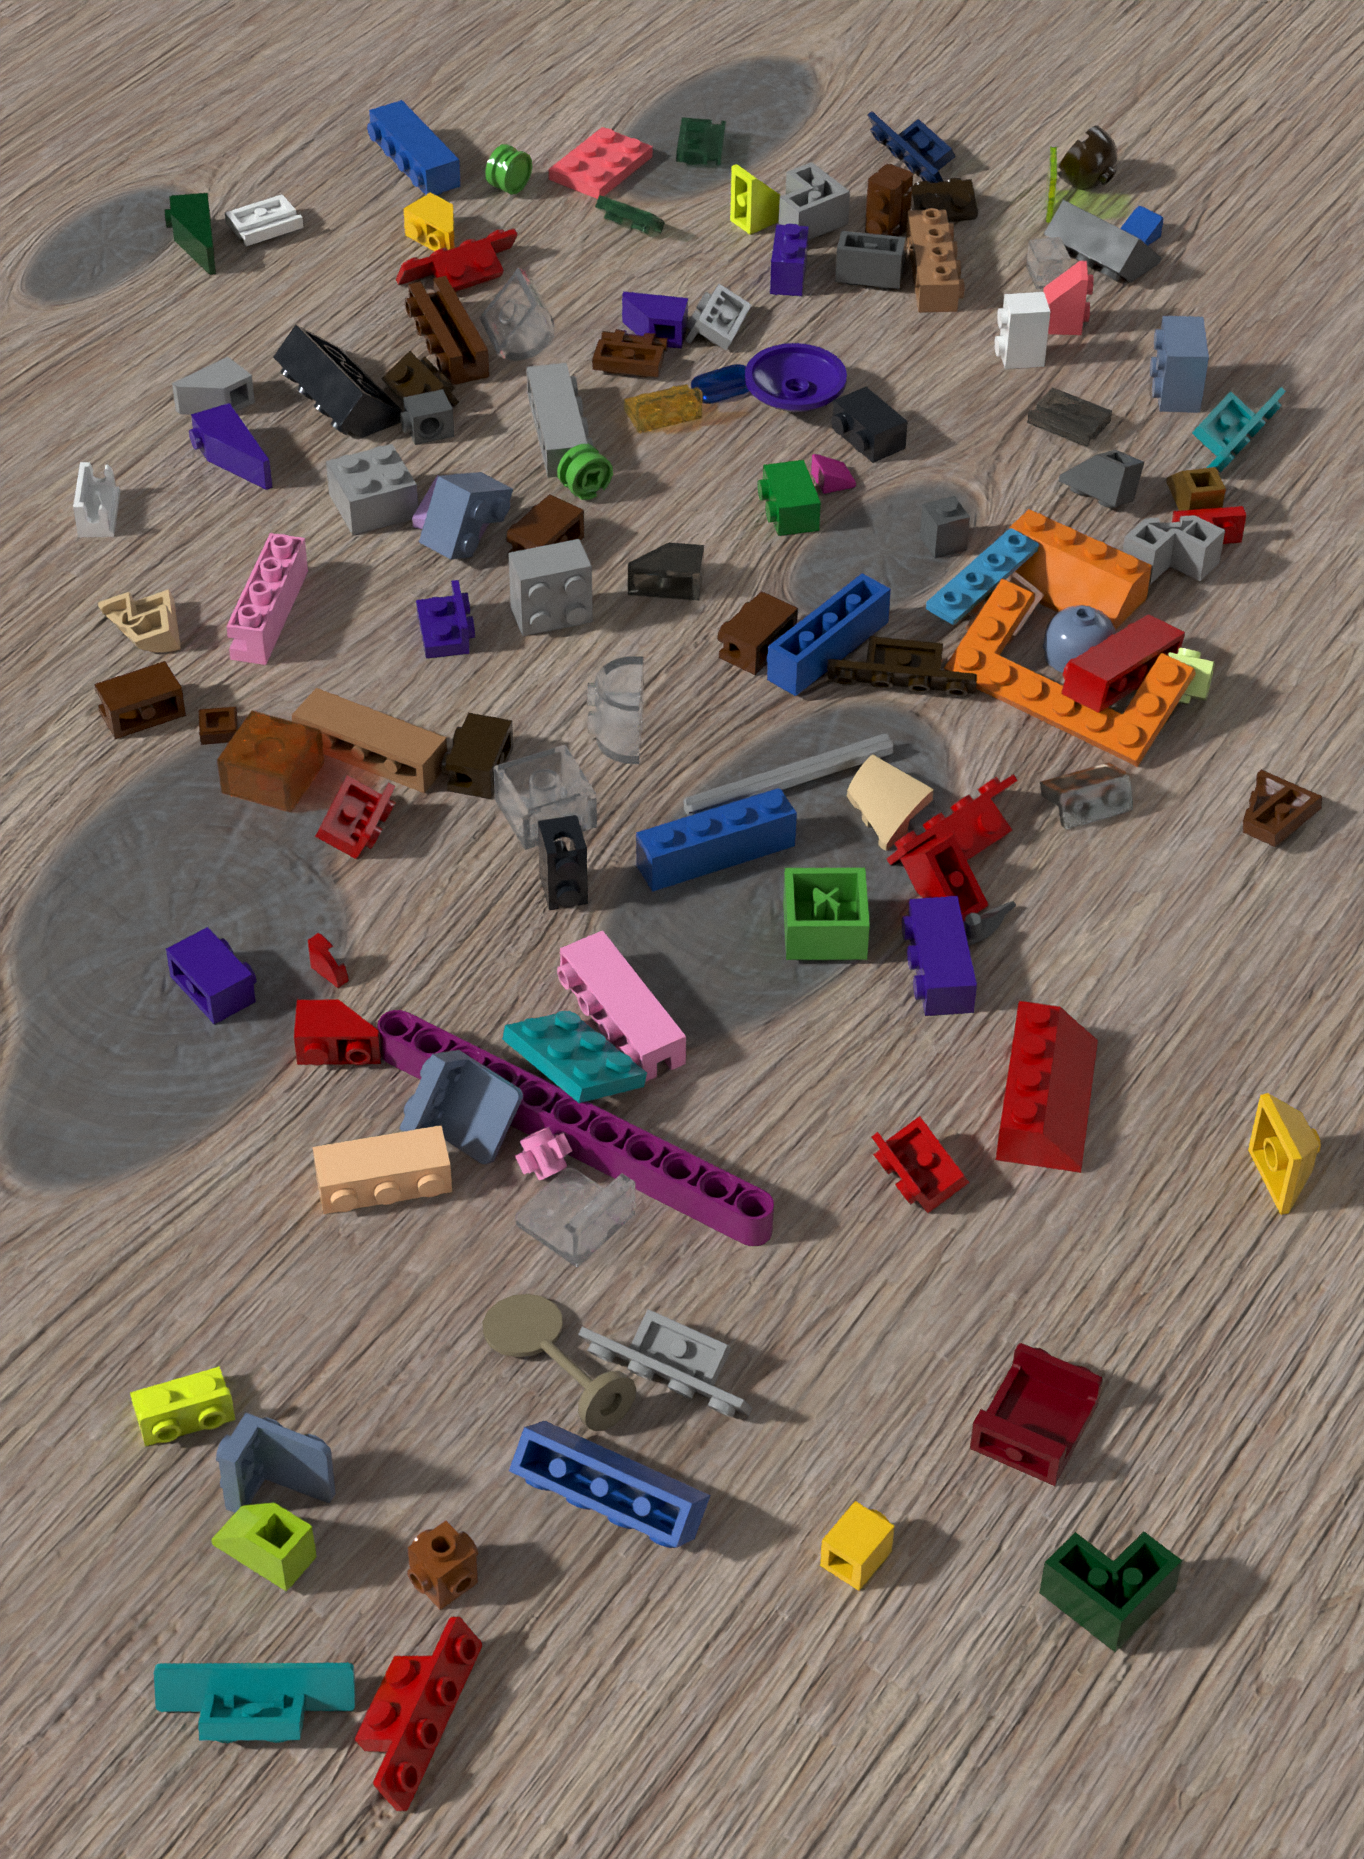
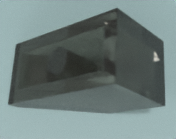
M668 542L629 562L628 595L699 601L704 576V545Z

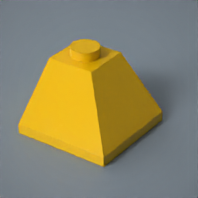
M1265 1093L1261 1094L1248 1151L1280 1215H1284L1290 1212L1313 1171L1316 1155L1320 1152L1321 1144L1317 1131L1309 1127L1302 1112L1275 1096Z

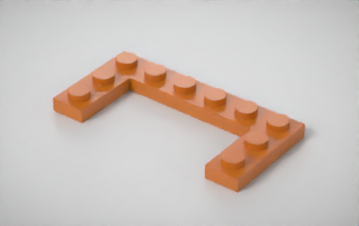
M1001 579L947 662L944 670L977 674L976 689L1138 767L1195 677V669L1161 653L1123 714L1109 707L1098 713L1062 695L1063 685L1000 656L1035 601L1032 592L1005 579Z

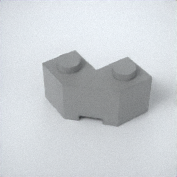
M1195 515L1181 516L1180 522L1160 523L1159 518H1145L1125 536L1123 552L1152 565L1149 584L1154 582L1169 567L1201 581L1220 563L1225 530Z

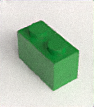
M797 460L763 465V479L757 482L760 501L765 500L767 521L768 523H774L778 536L819 531L821 502L805 461Z

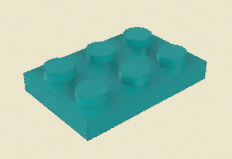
M559 1011L556 1014L539 1018H527L521 1022L505 1025L502 1040L578 1103L642 1088L645 1085L647 1072L633 1062L631 1057L622 1053L607 1041L602 1034L596 1032L582 1021L574 1012Z

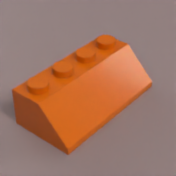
M1030 509L1009 527V529L1012 528L1039 544L1038 551L1015 571L1044 594L1039 604L1056 612L1072 606H1090L1107 615L1116 630L1147 599L1151 564Z

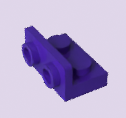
M459 580L451 581L452 596L416 600L417 616L426 659L470 654L469 639L475 638V626L473 616L466 617L467 614H470L468 592L461 593Z

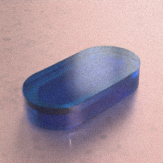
M734 364L696 376L691 381L692 398L700 403L712 404L748 393L749 390L745 383L746 366Z

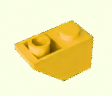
M430 192L403 208L405 236L434 252L441 248H447L448 250L455 248L453 204Z

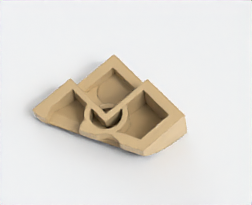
M169 589L134 601L131 594L126 592L98 602L101 612L138 648L159 653L181 650L175 601Z
M872 754L854 776L847 790V797L854 808L861 811L862 820L867 828L872 826L879 836L878 844L880 848L887 851L896 841L908 833L909 821L933 800L934 789Z

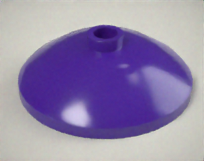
M787 343L766 348L749 360L745 370V383L754 397L772 408L789 412L812 411L830 404L843 393L847 382L846 368L836 355L823 348L802 343Z

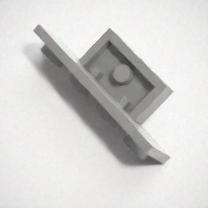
M647 1310L630 1347H626L584 1327L581 1328L578 1334L590 1344L587 1351L594 1356L612 1363L615 1356L629 1362L627 1370L652 1381L655 1374L670 1381L667 1388L686 1398L692 1399L695 1393L709 1398L708 1407L721 1414L733 1418L735 1411L749 1417L753 1409L744 1399L714 1386L732 1348L721 1341L656 1312Z

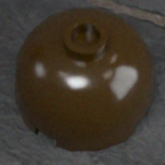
M1097 125L1085 132L1090 136L1083 142L1078 139L1072 145L1058 166L1061 171L1057 172V175L1074 188L1082 190L1093 189L1100 183L1105 186L1116 174V170L1113 167L1117 162V147L1109 134Z

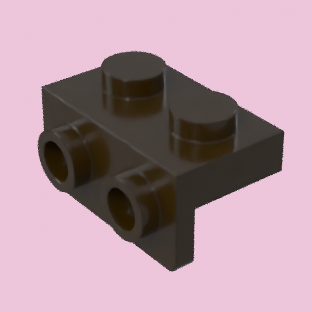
M950 178L938 183L920 181L911 187L912 210H925L929 208L946 210L948 222L976 220L978 216L972 179Z
M411 351L381 378L403 402L404 397L443 389L448 400L454 406L459 403L451 393L455 389L454 385L442 373L436 377L435 374L439 370L425 356L419 360Z

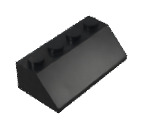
M298 325L293 327L273 358L283 367L280 372L289 380L299 384L297 390L307 398L315 400L314 407L323 415L333 419L330 424L335 429L345 435L352 432L364 438L401 423L400 412L404 411L340 347Z

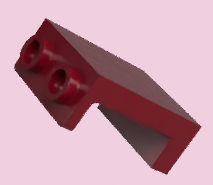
M1018 1343L1014 1351L1012 1366L987 1411L980 1409L973 1422L970 1449L1055 1486L1099 1404L1103 1378L1083 1366H1075L1051 1356L1043 1349Z

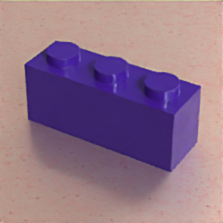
M958 896L910 899L908 916H902L901 927L903 940H910L911 944L907 948L909 969H916L917 974L913 978L915 1000H922L925 1016L974 1013L977 983Z

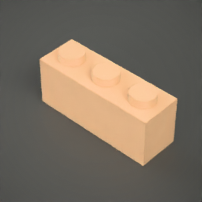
M441 1125L313 1147L315 1172L323 1214L348 1212L357 1208L380 1204L389 1205L398 1201L434 1197L439 1194L452 1192L451 1165Z

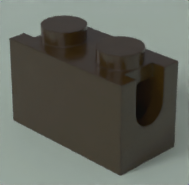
M468 712L462 727L458 726L455 730L451 752H446L442 760L441 772L443 775L449 776L447 783L448 792L492 800L513 751L512 720Z

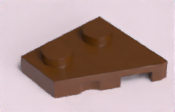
M1261 769L1257 773L1256 787L1251 793L1249 808L1246 809L1243 819V833L1276 847L1322 809V796Z

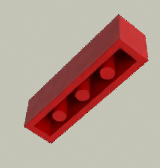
M1148 614L1138 621L1130 623L1118 633L1110 635L1108 639L1098 645L1090 647L1088 651L1078 657L1070 659L1063 670V678L1065 680L1061 694L1100 713L1138 689L1161 653L1169 655V652L1178 654L1179 648L1182 647L1185 632Z

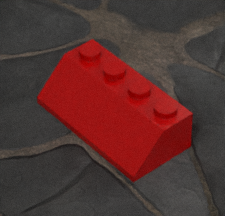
M1019 1001L996 1160L1081 1173L1098 1040L1060 1006Z

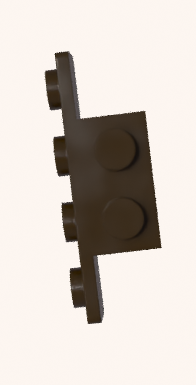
M869 636L866 662L828 659L827 678L833 679L841 685H854L856 682L871 683L873 687L879 689L901 686L908 687L909 690L917 693L940 690L945 691L951 696L963 697L968 693L975 694L977 674L941 670L943 643Z

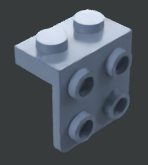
M460 1050L432 1054L422 1066L420 1083L415 1094L409 1098L404 1107L405 1116L399 1129L404 1132L441 1125L444 1139L481 1164L492 1163L522 1101L523 1093L521 1089Z
M245 1413L232 1435H226L219 1444L216 1461L219 1462L220 1487L223 1488L226 1510L236 1513L241 1506L249 1505L265 1479L326 1503H330L335 1495L331 1449L321 1438L313 1434L303 1435L284 1428L274 1419L267 1417L261 1419Z

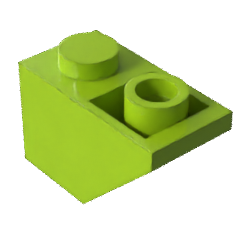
M275 1502L241 1506L211 1539L213 1546L286 1592L317 1558L312 1525Z

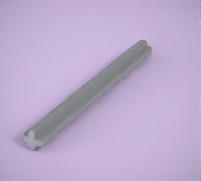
M888 734L876 735L686 797L683 800L684 811L687 816H691L777 788L785 790L861 765L872 754L878 758L889 756L893 753L894 744Z

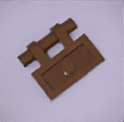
M616 329L615 332L602 331L601 339L598 340L592 358V370L605 371L607 373L633 374L641 377H659L664 360V351L667 352L668 338L656 337L655 333H645L644 336L627 334L626 330Z

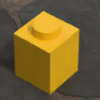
M854 1501L822 1539L820 1566L860 1591L892 1552L895 1526L881 1512L875 1509H868Z

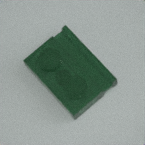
M682 117L676 162L696 165L707 164V161H716V165L721 166L726 121H721V124H712V120Z

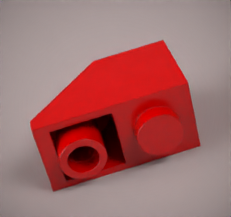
M339 999L297 1000L294 1028L297 1065L381 1064L379 1030Z

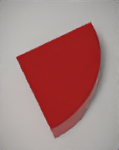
M317 933L308 939L311 968L334 986L340 988L349 981L346 966L344 963L338 966L328 951L333 945L322 934Z

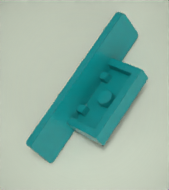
M1282 387L1277 390L1256 414L1231 391L1192 432L1204 446L1216 455L1215 459L1206 468L1216 467L1221 473L1235 458L1230 452L1232 451L1237 455L1251 440L1246 435L1249 434L1253 438L1267 423L1262 417L1264 416L1269 420L1282 406L1278 402L1280 397L1286 392Z
M158 1663L154 1669L156 1710L159 1712H201L198 1722L199 1741L216 1740L220 1743H232L237 1740H266L272 1743H281L287 1740H300L305 1711H352L356 1703L355 1667L352 1663Z

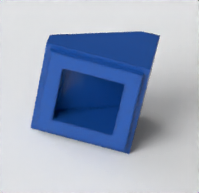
M1138 206L1120 229L1141 239L1146 245H1150L1161 237L1163 217L1143 206Z

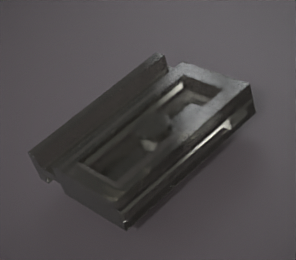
M1052 387L1036 404V408L1028 412L1027 423L1088 447L1092 438L1095 439L1111 422L1112 410Z

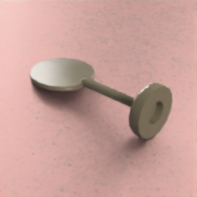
M520 1294L502 1299L492 1306L483 1319V1336L489 1346L503 1355L513 1357L533 1356L545 1351L585 1388L578 1403V1415L585 1426L593 1431H604L618 1423L630 1410L636 1396V1386L629 1376L620 1371H608L592 1380L554 1345L563 1330L562 1313L555 1303L543 1296Z

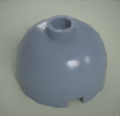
M1082 605L1067 607L1059 611L1047 624L1043 643L1044 658L1055 670L1063 673L1070 659L1078 657L1088 651L1090 647L1096 646L1108 639L1110 635L1116 634V630L1110 618L1100 610Z

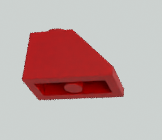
M954 835L928 840L900 858L917 894L922 898L958 896L963 922L968 914L978 913L989 906Z

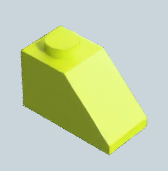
M733 165L731 168L730 221L749 235L778 223L780 194L739 165Z

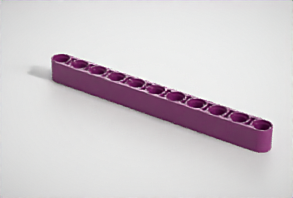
M392 1010L383 1014L378 1020L381 1057L388 1064L421 1080L420 1072L422 1066L432 1054L460 1050L521 1089L523 1098L510 1126L528 1135L547 1127L550 1128L553 1136L564 1133L572 1149V1152L567 1155L744 1245L760 1246L770 1240L773 1234L774 1200L765 1190L587 1101L578 1103L561 1088L409 1012Z

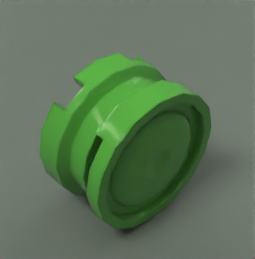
M501 144L492 152L486 165L485 174L488 184L498 189L501 188V190L511 195L519 193L527 185L531 176L532 159L524 151H517L516 148L508 144Z
M579 444L572 447L562 457L557 468V477L560 482L569 488L575 497L577 496L581 500L597 497L595 492L600 488L605 490L613 475V466L605 456L599 454V451L590 444Z

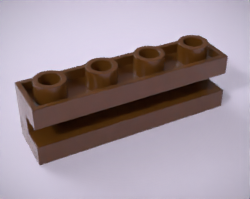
M446 276L433 279L434 292L427 294L421 281L408 284L409 298H405L407 315L409 318H414L418 335L424 336L428 353L430 355L434 354L436 357V364L440 374L445 373L447 379L453 385L488 378V348Z

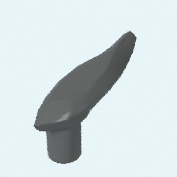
M1010 901L989 910L981 916L977 913L968 914L965 917V933L968 946L990 936L1000 926L1005 915L1016 906V903Z

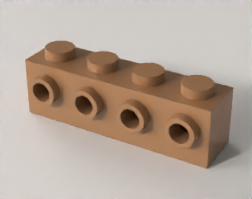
M934 208L908 210L906 241L918 313L957 312L958 299L964 298L965 285L964 279H960L961 262L957 260L958 250L957 241H954V224L948 223L946 210Z

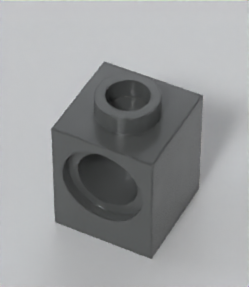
M443 389L404 397V412H400V422L404 433L409 432L415 445L454 437L453 408Z

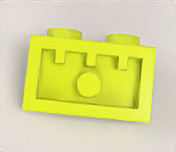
M220 1366L130 1392L145 1447L156 1443L171 1442L179 1436L203 1429H215L224 1423L235 1420L232 1396L229 1388L226 1387Z

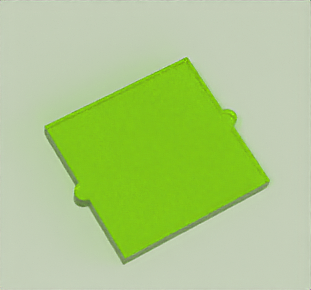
M1050 147L1046 182V222L1048 223L1053 218L1055 202L1057 147Z

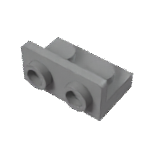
M718 284L712 294L706 291L696 306V309L699 311L695 310L685 327L690 329L684 341L690 344L696 334L700 333L710 342L726 350L752 304L721 284Z

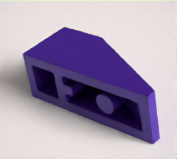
M230 403L191 414L193 429L189 430L190 441L195 450L200 449L208 462L265 490L273 488L270 460Z

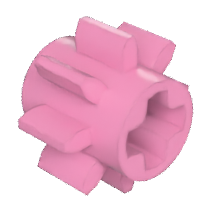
M547 1127L520 1140L524 1150L522 1153L515 1155L523 1174L535 1172L538 1180H542L567 1167L564 1157L572 1152V1149L564 1133L553 1136L550 1128Z

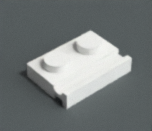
M283 195L225 212L226 224L239 239H243L245 246L304 228L303 217L297 215L296 209Z

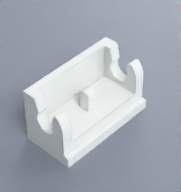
M80 462L73 505L78 538L114 537L120 488L115 485L114 472L109 465H105L104 475L106 477L99 479L94 477L90 462Z

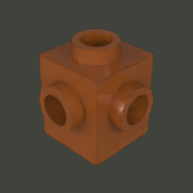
M445 1520L433 1530L428 1529L420 1533L408 1547L410 1566L407 1570L408 1577L421 1594H426L439 1610H442L478 1584L476 1559L479 1554L478 1549L467 1533L463 1531L458 1533Z

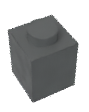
M955 496L922 504L920 538L934 558L967 550L970 516Z

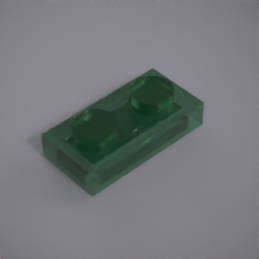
M599 195L595 205L597 209L605 213V220L617 225H621L622 221L631 223V229L648 235L650 230L661 234L665 221L650 212Z

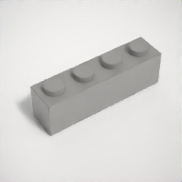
M567 363L526 367L527 395L548 478L557 477L559 462L572 447L579 444H590L593 446L592 438H588L587 418L583 417V404L581 396H578L576 376H570Z

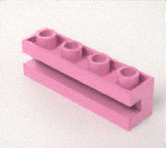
M269 534L226 626L228 638H234L229 648L231 660L262 665L267 664L308 573L305 538L285 534Z
M603 930L560 948V966L557 968V974L562 986L566 990L571 989L576 995L582 1012L586 1016H592L598 1024L600 1034L622 1053L631 1057L633 1062L647 1072L646 1081L657 1077V1063L664 1060L671 1070L686 1064L685 1034Z

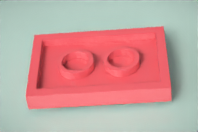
M601 127L548 169L549 180L600 200L653 157V146L617 133L612 129Z

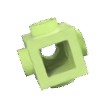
M1179 648L1178 654L1169 652L1168 656L1193 667L1196 673L1179 703L1190 704L1191 698L1207 701L1215 666L1214 661L1200 659L1201 652Z

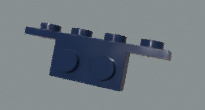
M871 111L867 115L873 126L870 128V131L874 138L880 144L883 142L887 143V148L897 159L901 156L903 162L913 174L916 172L920 173L922 181H930L931 183L944 182L939 170L956 156L952 148L922 121L917 119L898 135L874 112Z

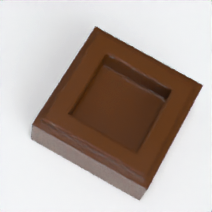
M236 706L198 710L201 745L239 742Z

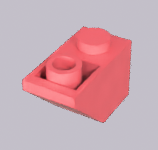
M1079 261L1044 287L1043 292L1051 311L1048 334L1082 335L1083 322H1089L1090 302H1086V295H1092L1093 275L1087 272V261Z

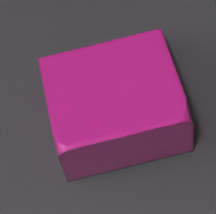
M812 454L811 474L823 494L856 487V482L844 462L819 454Z

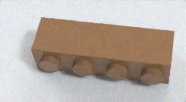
M316 688L292 714L294 742L422 793H425L442 773V760L447 752V739L435 732L420 728L319 688Z

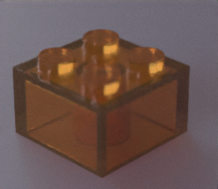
M252 710L217 759L221 792L291 813L325 763L321 729Z

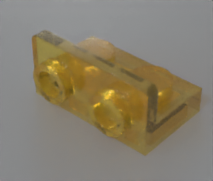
M685 384L652 393L640 394L624 399V411L638 433L702 418V391L698 387L690 389Z

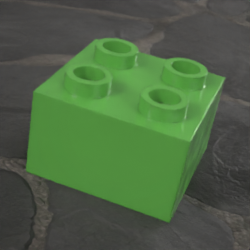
M785 868L783 909L786 960H867L870 923L865 868Z

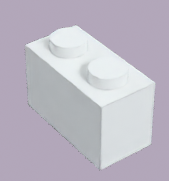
M1044 292L1004 294L1003 308H999L997 314L1001 333L1000 336L995 337L996 356H1001L1005 369L1044 367L1051 312Z

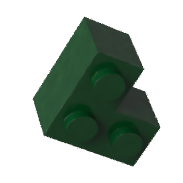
M1145 1531L1114 1561L1075 1532L1045 1561L1039 1593L1113 1652H1116L1175 1592L1182 1560Z

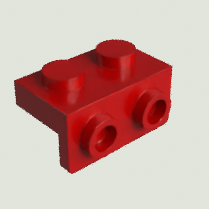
M347 775L315 837L357 859L365 846L372 849L377 841L382 828L376 825L379 820L382 822L386 821L395 805V802L390 800L395 785L388 783L382 794Z
M921 1116L886 1141L879 1132L871 1136L879 1147V1150L873 1155L888 1175L893 1171L898 1173L901 1180L895 1185L910 1205L918 1201L924 1210L929 1213L970 1183Z

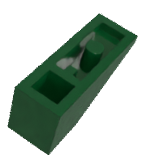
M208 193L169 196L170 209H164L166 229L173 228L174 241L209 275L216 274Z

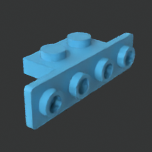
M1012 528L1008 529L926 602V610L955 625L988 596L1001 579H1007L1038 551L1039 544Z

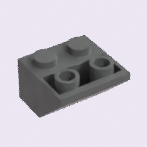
M841 231L837 247L835 282L848 285L878 286L882 289H899L908 250L906 237Z

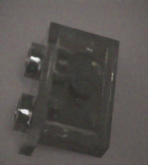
M1109 762L1040 781L1041 796L1059 807L1060 823L1065 829L1133 810L1130 774Z

